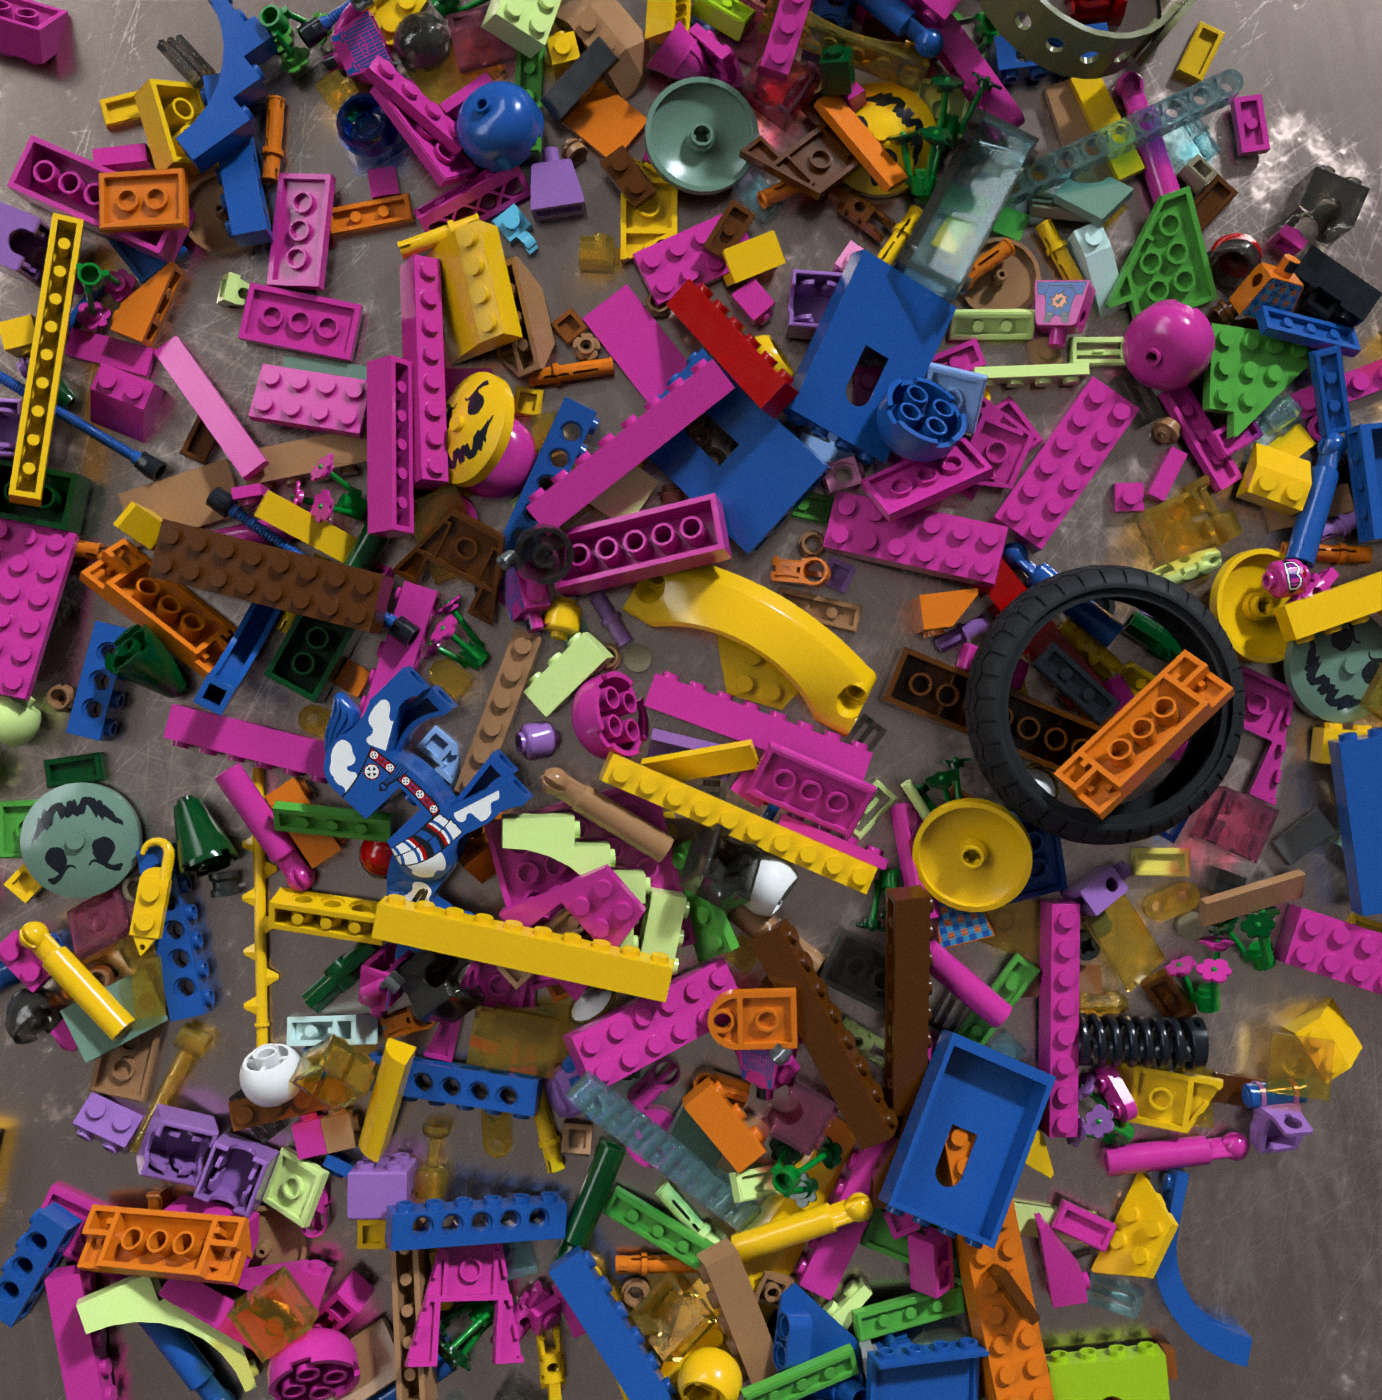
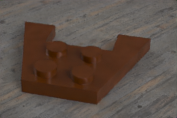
M822 90L804 102L801 109L817 126L814 130L782 154H779L762 136H759L740 150L739 158L816 200L821 199L859 169L861 164L813 107L817 99L823 97Z
M454 508L395 566L392 572L417 585L420 583L429 562L435 563L479 588L469 607L468 613L493 626L496 620L502 569L498 566L496 559L505 551L506 535Z

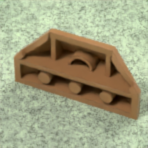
M570 0L558 10L555 20L564 31H574L577 46L582 53L599 36L618 56L619 62L604 77L615 93L627 101L646 86L649 41L645 39V33L617 0Z
M514 256L505 261L523 338L496 348L498 360L503 365L513 371L517 377L523 378L544 369L555 341L543 289L519 257Z

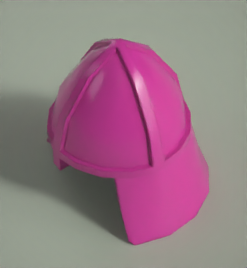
M681 21L676 24L646 67L677 81L690 77H710L709 65L704 50L698 44V40L694 39L686 30Z

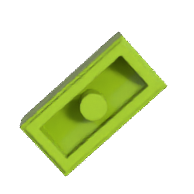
M695 0L691 11L693 16L736 41L743 37L757 13L753 8L739 0Z

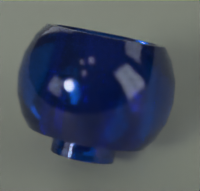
M362 92L351 95L341 104L336 114L335 127L339 140L347 150L358 157L376 158L382 156L393 147L397 140L399 131L371 93ZM374 114L380 115L381 122H379L378 118ZM368 128H376L372 134H364Z

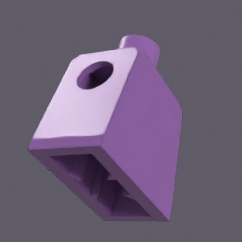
M557 147L543 148L541 150L543 162L531 165L530 207L533 219L587 212L584 196L572 160H560Z
M1120 861L1114 866H1097L1068 885V889L1061 890L1059 893L1063 899H1070L1080 904V916H1098L1128 891V886L1124 880L1132 875V871L1124 861Z

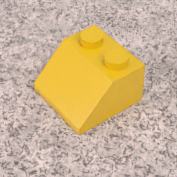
M1254 443L1236 497L1288 516L1303 511L1312 485L1310 461L1259 443Z
M1331 997L1282 1026L1311 1075L1325 1083L1350 1069L1363 1048Z

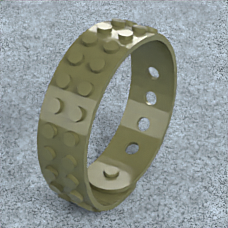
M1047 0L978 1L996 30L1030 61L1062 76L1079 79H1098L1116 74L1126 68L1144 47L1152 41L1135 61L1140 66L1196 0H1160L1162 11L1160 19L1154 18L1146 28L1126 33L1098 30L1083 25L1063 14ZM1019 12H1024L1030 17L1031 26H1025L1021 23ZM1049 38H1058L1064 43V46L1053 47L1047 40ZM1087 52L1098 53L1090 58L1081 57L1084 53Z

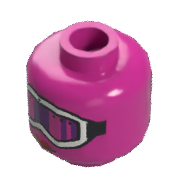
M1298 559L1273 561L1267 566L1262 576L1263 587L1275 598L1299 596L1310 583L1309 569Z

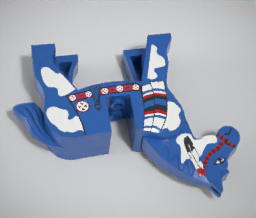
M411 666L402 668L370 699L361 719L360 707L347 694L338 692L334 696L332 713L324 736V774L329 785L365 819L382 810L402 790L404 791L405 799L413 806L417 805L420 808L412 818L387 840L393 853L387 873V896L389 894H398L406 897L407 901L416 903L420 900L430 901L435 904V907L447 909V907L453 906L438 895V891L460 862L470 832L491 822L504 810L522 807L534 795L514 775L519 769L500 749H497L489 756L458 797L455 796L448 784L428 763L408 749L414 733L423 723L431 718L447 715L458 707L439 685L430 687ZM414 696H419L414 701L408 703ZM464 910V913L475 915L470 911ZM397 944L395 958L399 959L408 950L421 954L425 950Z

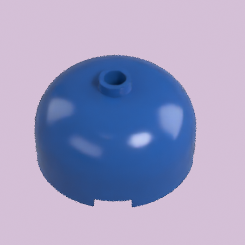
M507 81L486 83L475 89L465 99L458 112L456 122L458 140L464 152L477 167L490 169L491 172L508 171L517 167L532 155L530 149L535 144L537 138H542L544 117L536 102L522 87Z
M915 376L914 380L901 381L898 378L893 381L879 402L876 414L878 431L886 445L897 455L905 459L923 463L933 462L948 455L965 434L967 419L966 415L961 414L953 403L956 398L950 392L931 380ZM927 402V406H926V410H925V414H924L921 409L923 408V406H924L925 403Z

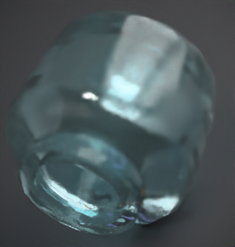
M1289 394L1285 397L1283 395H1276L1271 403L1258 415L1261 421L1257 424L1267 436L1273 433L1278 437H1283L1301 423L1302 417L1300 414L1303 412V409Z

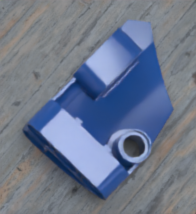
M794 1282L780 1294L773 1346V1362L777 1368L776 1374L850 1343L855 1352L859 1374L798 1400H866V1386L863 1383L858 1340Z

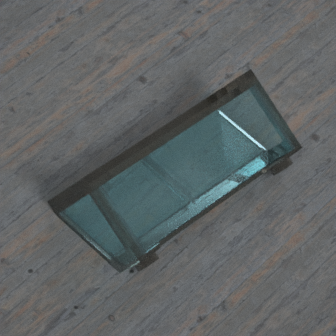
M976 107L969 125L963 133L909 239L902 248L894 268L944 299L955 301L959 293L965 295L973 280L968 275L1024 167L1031 168L1039 151L1035 150L1039 138Z

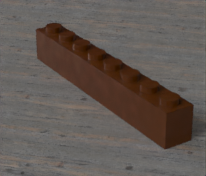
M921 885L886 889L884 1100L888 1108H891L897 1117L910 1115L930 1062L928 1048H931L932 1045L931 1035L928 1031V1022L932 1021L929 995H932L933 988L929 978V968L933 967V957L930 951V941L933 940V928L930 923V913L934 911V902L932 896Z
M784 919L757 932L749 942L773 987H796L797 1032L861 1151L892 1139L898 1128L897 1116L891 1108H888L881 1086L874 1082L865 1057L860 1056L855 1046L856 1042L850 1030H846L841 1020L842 1016L836 1004H832L827 994V986L824 980L820 977L818 978L813 968V960L810 954L803 950L799 942V934L796 928L790 925L787 919Z

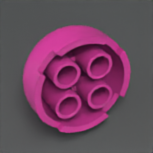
M1173 299L1162 300L1140 312L1127 327L1122 344L1124 362L1131 375L1144 386L1160 391L1176 390L1193 382L1208 368L1212 351L1215 349V336L1210 322L1198 308L1195 307L1193 309Z
M514 419L508 446L494 470L480 483L465 487L474 496L485 501L503 502L513 499L522 492L539 452L531 433L521 422Z
M612 671L587 680L577 690L571 706V721L577 739L589 753L606 760L610 751L625 758L637 755L642 742L647 741L649 720L646 708L643 706V697L636 700L635 692L631 687L633 681L621 672ZM638 709V723L632 718L620 721V716L634 713Z
M311 1328L289 1336L275 1349L267 1369L268 1395L271 1394L275 1400H324L334 1395L339 1400L349 1394L360 1380L359 1361L354 1344L343 1333L329 1328Z

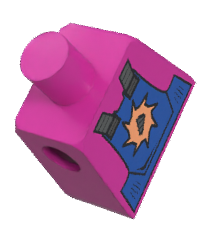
M1035 280L1036 326L1042 333L1049 334L1048 347L1064 349L1067 334H1082L1096 293V289L1090 280Z

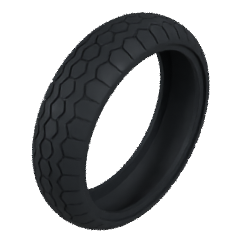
M1092 565L1066 570L1036 583L1017 596L1001 611L983 636L970 667L965 694V719L969 742L982 774L997 796L1014 813L1034 827L1061 839L1091 845H1117L1144 840L1169 830L1197 811L1216 791L1229 771L1240 744L1245 718V689L1241 667L1227 633L1215 616L1194 595L1169 579L1149 571L1120 565ZM1094 599L1122 602L1147 613L1169 631L1182 651L1187 650L1206 663L1211 673L1232 686L1235 691V695L1190 736L1180 759L1161 782L1145 794L1118 805L1103 820L1088 808L1072 807L1059 801L1036 782L1026 769L1016 750L1011 735L1008 711L1009 692L1013 674L1021 655L1032 638L1043 626L1063 611Z

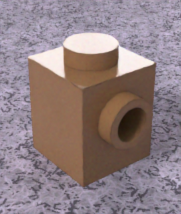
M345 1105L329 1108L328 1113L320 1119L327 1154L356 1148L359 1145L363 1122L361 1115L356 1114L355 1106L346 1108Z

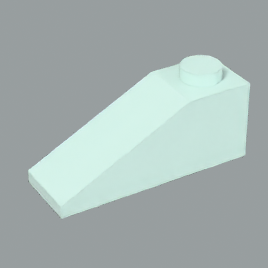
M1091 223L1073 231L1066 240L1068 243L1067 247L1083 279L1090 280L1096 289L1093 305L1099 318L1127 306L1126 303L1107 309L1104 306L1119 273L1112 246L1103 226L1099 227Z
M372 1015L287 1017V1046L378 1044V1018Z

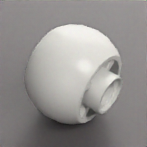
M764 853L758 860L752 857L742 868L737 877L742 881L737 892L744 906L751 912L761 916H773L787 899L799 877L793 864L771 853Z
M272 1043L261 1045L252 1051L244 1059L239 1073L240 1087L243 1093L252 1103L261 1107H275L290 1101L301 1090L305 1078L304 1064L299 1054L287 1045Z

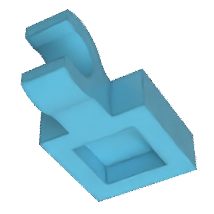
M512 204L492 221L495 226H498V231L511 246L519 241L530 256L539 249L536 245V240L529 233L533 229L532 224L515 204Z

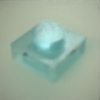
M1006 1029L987 1046L1016 1060H1019L1027 1052Z

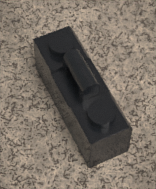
M1313 245L1302 252L1297 258L1300 264L1294 273L1303 283V290L1300 295L1307 296L1302 306L1324 321L1332 314L1339 325L1354 328L1366 319L1382 296V293Z

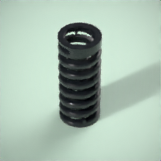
M1079 1013V1066H1093L1091 1041H1093V1054L1096 1065L1104 1066L1106 1064L1107 1038L1105 1030L1108 1025L1110 1029L1109 1060L1113 1067H1119L1123 1060L1122 1026L1125 1028L1124 1058L1128 1067H1136L1140 1057L1142 1066L1144 1068H1151L1154 1062V1054L1156 1064L1160 1069H1166L1170 1060L1175 1069H1182L1184 1064L1185 1070H1203L1206 1067L1209 1055V1038L1206 1024L1201 1017H1180L1175 1019L1172 1016H1165L1161 1019L1154 1015L1148 1018L1142 1015H1134L1130 1018L1126 1014H1119L1115 1018L1111 1014H1103L1099 1017L1095 1013L1087 1015L1086 1013ZM1092 1025L1095 1030L1094 1038H1091L1089 1033ZM1138 1026H1139V1028H1140V1030H1141L1140 1039H1139V1045H1138V1037H1137V1032H1136ZM1153 1027L1156 1029L1155 1042L1152 1035ZM1169 1027L1171 1029L1170 1043L1167 1032ZM1184 1027L1187 1030L1186 1042L1183 1034Z

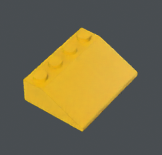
M475 220L455 229L426 254V257L440 259L443 333L452 365L523 338L498 226L481 220Z

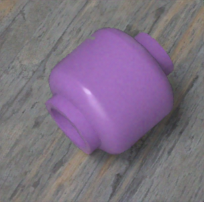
M546 721L524 724L515 735L516 749L519 755H523L529 761L550 758L554 755L556 747L560 744L559 733L556 729L553 730L552 726Z

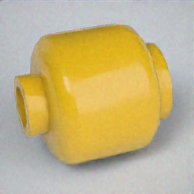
M560 596L555 597L551 601V606L545 611L543 618L544 630L551 633L550 638L567 641L568 637L574 636L579 632L583 613L581 607L577 605V601Z

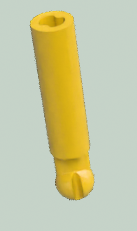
M32 921L21 927L18 933L21 945L31 950L43 962L42 967L112 1041L121 1037L136 1022L134 1017L66 946L61 947L49 934L45 924Z
M856 1192L847 1199L830 1205L826 1202L731 1236V1243L738 1250L742 1263H746L834 1233L838 1227L853 1222H865L871 1218L874 1208L868 1195Z

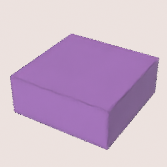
M831 556L828 561L831 568V577L824 586L845 594L857 568Z

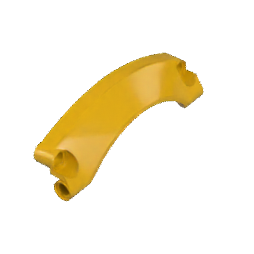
M710 564L639 581L622 609L652 627L680 626L705 630L731 639L749 648L766 659L787 677L804 698L817 722L844 737H847L854 726L877 679L875 672L850 647L810 614L770 589Z

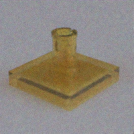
M1271 1031L1265 1090L1271 1093L1329 1101L1335 1041Z

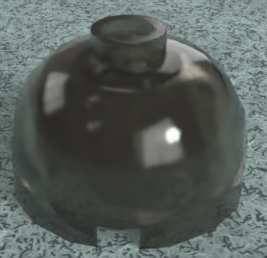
M416 12L404 17L397 24L393 35V46L402 66L408 71L416 73L415 69H424L425 72H430L440 67L449 58L450 44L452 45V40L440 19L427 12Z
M548 523L534 524L525 529L517 539L514 551L516 566L523 577L543 585L556 583L566 577L575 557L572 541L565 531L554 524ZM526 563H527L528 565H530V566H531L534 570H536V571H533V570H531L530 568H528L527 565H526Z
M42 987L34 993L26 988L21 989L11 997V1001L6 1006L3 1015L4 1026L16 1044L32 1043L38 1040L37 1034L44 1030L48 1034L61 1022L63 1016L60 1010L64 1009L66 1005L53 990Z

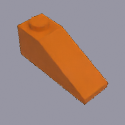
M170 261L121 303L119 309L112 315L110 329L120 337L152 348L185 272L176 263Z

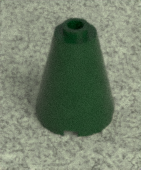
M136 624L125 630L113 643L117 647L114 653L108 652L105 657L104 665L109 672L165 697H180L188 689L189 678L154 631L146 624H143V627Z
M187 795L177 800V804L173 807L178 866L181 877L190 879L188 875L190 873H196L197 878L203 877L228 867L229 863L227 860L230 858L236 861L238 859L236 849L202 799L194 798L193 795Z

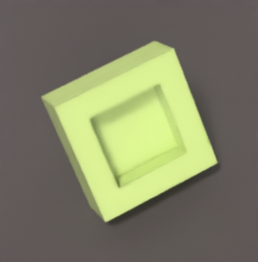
M232 272L223 275L216 304L226 307L230 305L245 306L246 300L239 297L238 291L239 289L248 291L249 283L240 279L241 275Z

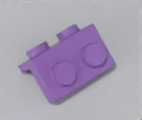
M91 1092L72 1124L79 1138L90 1143L95 1139L103 1143V1149L118 1155L119 1151L128 1154L130 1150L129 1144L145 1118L141 1114Z

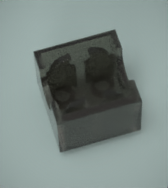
M1316 166L1293 187L1278 225L1283 227L1287 224L1290 227H1295L1300 218L1310 217L1317 222L1319 227L1315 241L1329 247L1354 227L1370 188L1362 185V181L1358 178H1345L1336 174L1335 170L1330 166Z
M716 823L693 835L678 885L718 908L728 911L750 902L764 850L753 843L737 845L729 842L724 836L730 834L731 830Z
M423 949L397 969L398 974L406 980L400 987L408 995L411 1002L410 1010L416 1019L455 1023L485 1001L479 985L472 990L469 986L462 990L459 985V974L469 964L468 959Z

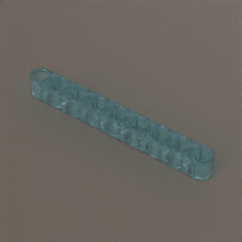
M1235 69L1224 70L1008 172L1000 182L998 189L999 200L1006 206L1017 205L1229 105L1243 87V76ZM1221 84L1230 85L1233 91L1227 92L1223 90ZM1193 97H1202L1206 104L1196 103ZM1174 109L1179 117L1169 116L1166 110ZM1147 122L1151 125L1152 129L1144 130L1140 127L1139 123ZM1120 134L1124 137L1125 142H1115L1112 135ZM1085 148H1096L1098 155L1091 156L1087 154ZM1066 159L1070 161L1072 167L1063 168L1059 165L1058 161ZM1041 172L1046 179L1036 181L1031 174ZM1014 184L1018 187L1019 192L1011 194L1006 191L1005 186Z
M587 1070L565 1093L568 1100L578 1110L739 1233L743 1232L762 1212L754 1200L734 1203L731 1182L592 1072Z

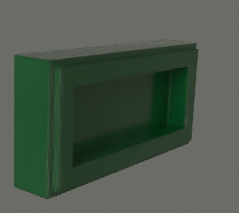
M104 752L43 760L47 789L57 788L70 783H91L107 780Z

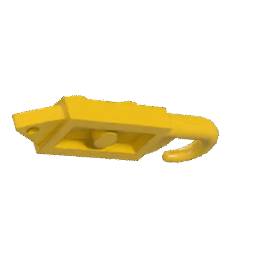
M160 837L151 838L146 841L140 851V855L144 856L152 846H159L163 850L161 867L149 868L139 878L129 935H133L140 956H144L157 939H162L171 891L175 850L168 840Z

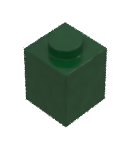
M832 45L828 48H823L819 61L823 96L852 94L856 79L852 46Z

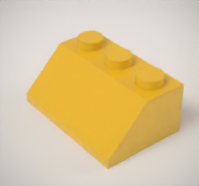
M148 79L134 94L156 170L185 168L188 171V177L200 174L199 170L182 150L176 137L192 125L205 109L200 92L202 88L201 83ZM219 162L213 165L205 172L214 170L216 167H219Z

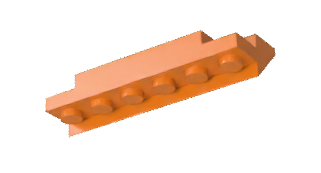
M124 538L104 550L100 560L81 571L80 581L135 624L143 627V624L148 625L171 653L204 679L216 665L237 630L236 626L184 585L148 576L152 560Z
M1183 650L1053 774L1082 808L1085 806L1103 820L1235 695L1234 688L1211 673L1206 663L1187 650Z
M92 1204L81 1233L88 1238L77 1268L91 1272L238 1286L246 1258L253 1259L249 1219L238 1216Z

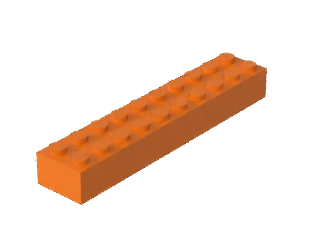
M953 1124L938 1161L941 1183L945 1187L954 1186L961 1179L977 1134ZM1012 1198L994 1249L984 1244L982 1249L973 1247L964 1242L966 1237L959 1234L956 1235L955 1239L953 1238L972 1336L989 1351V1356L980 1357L979 1364L985 1400H1054L1038 1321L1032 1326L1020 1318L987 1271L993 1263L1008 1270L1036 1310Z

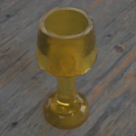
M1206 474L1182 488V491L1188 496H1197L1210 518L1204 523L1203 530L1216 547H1219L1242 534L1243 530L1235 512L1232 510L1220 512L1206 490L1210 485V478Z
M424 1123L422 1125V1132L426 1137L430 1138L427 1165H422L415 1170V1197L425 1200L443 1199L448 1184L449 1172L445 1167L439 1165L441 1139L449 1136L451 1125Z

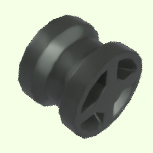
M238 870L208 875L209 881L213 885V889L210 892L211 898L241 893L240 887L236 884Z
M1080 929V959L1089 961L1098 956L1101 944L1096 935Z

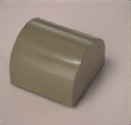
M1197 154L1176 176L1187 186H1190L1191 190L1197 195L1218 173L1205 159Z

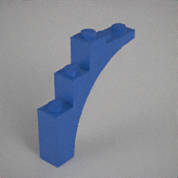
M208 0L217 14L221 25L224 44L222 69L217 87L205 109L192 125L176 137L184 153L201 174L257 135L252 124L256 120L248 107L268 93L263 83L266 77L259 66L279 53L274 43L276 38L272 36V33L260 23L255 15L248 19L240 8L235 10L231 5L233 4L232 0Z

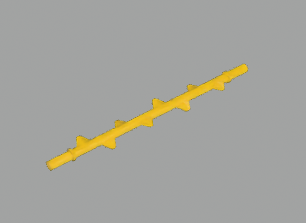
M252 767V781L265 798L264 768ZM252 835L242 842V847L253 853L254 888L242 895V901L254 906L255 943L245 948L243 953L255 961L256 996L244 1003V1009L256 1015L254 1027H256V1048L261 1045L268 1044V1026H270V1022H268L267 986L279 979L278 973L267 968L266 933L272 929L268 928V916L266 915L265 878L277 872V866L265 860V851Z

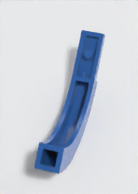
M251 603L223 654L203 681L193 700L194 703L219 715L225 712L256 660L282 610Z
M1182 1168L1170 1169L1167 1173H1164L1162 1178L1163 1200L1166 1203V1209L1169 1213H1172L1178 1225H1180L1189 1174ZM1178 1226L1154 1278L1151 1279L1155 1291L1173 1319L1196 1343L1219 1358L1247 1367L1253 1338L1242 1327L1224 1323L1205 1313L1196 1306L1185 1289L1177 1262Z

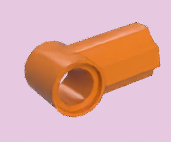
M700 1066L694 1071L692 1075L694 1088L698 1085L701 1078L709 1076L713 1079L714 1083L719 1080L729 1093L727 1099L732 1105L737 1102L742 1108L744 1107L749 1096L750 1082L717 1072L710 1066Z

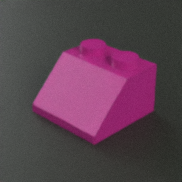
M101 362L90 388V422L145 443L166 391L153 382Z

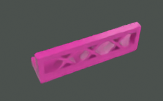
M519 165L502 172H491L490 169H486L417 207L413 212L425 232L430 231L429 226L439 220L443 222L453 220V222L458 221L455 220L457 210L462 207L473 209L471 216L481 211L478 214L479 219L485 221L512 204L530 196L531 189ZM518 177L523 190L514 195L505 193L507 182ZM487 193L497 195L495 205L490 208L480 206L482 196Z
M912 803L896 804L895 807H890L904 887L921 885L931 895L920 882L912 857L914 839L923 820ZM932 896L934 911L930 913V919L941 917L938 900Z

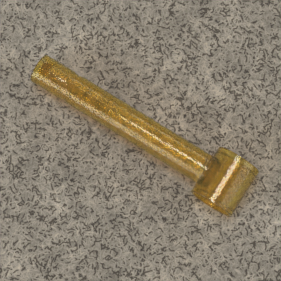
M188 1022L181 1028L173 1046L179 1048V1051L128 1147L130 1151L138 1153L157 1103L170 1106L194 1058L201 1059L213 1040V1035Z

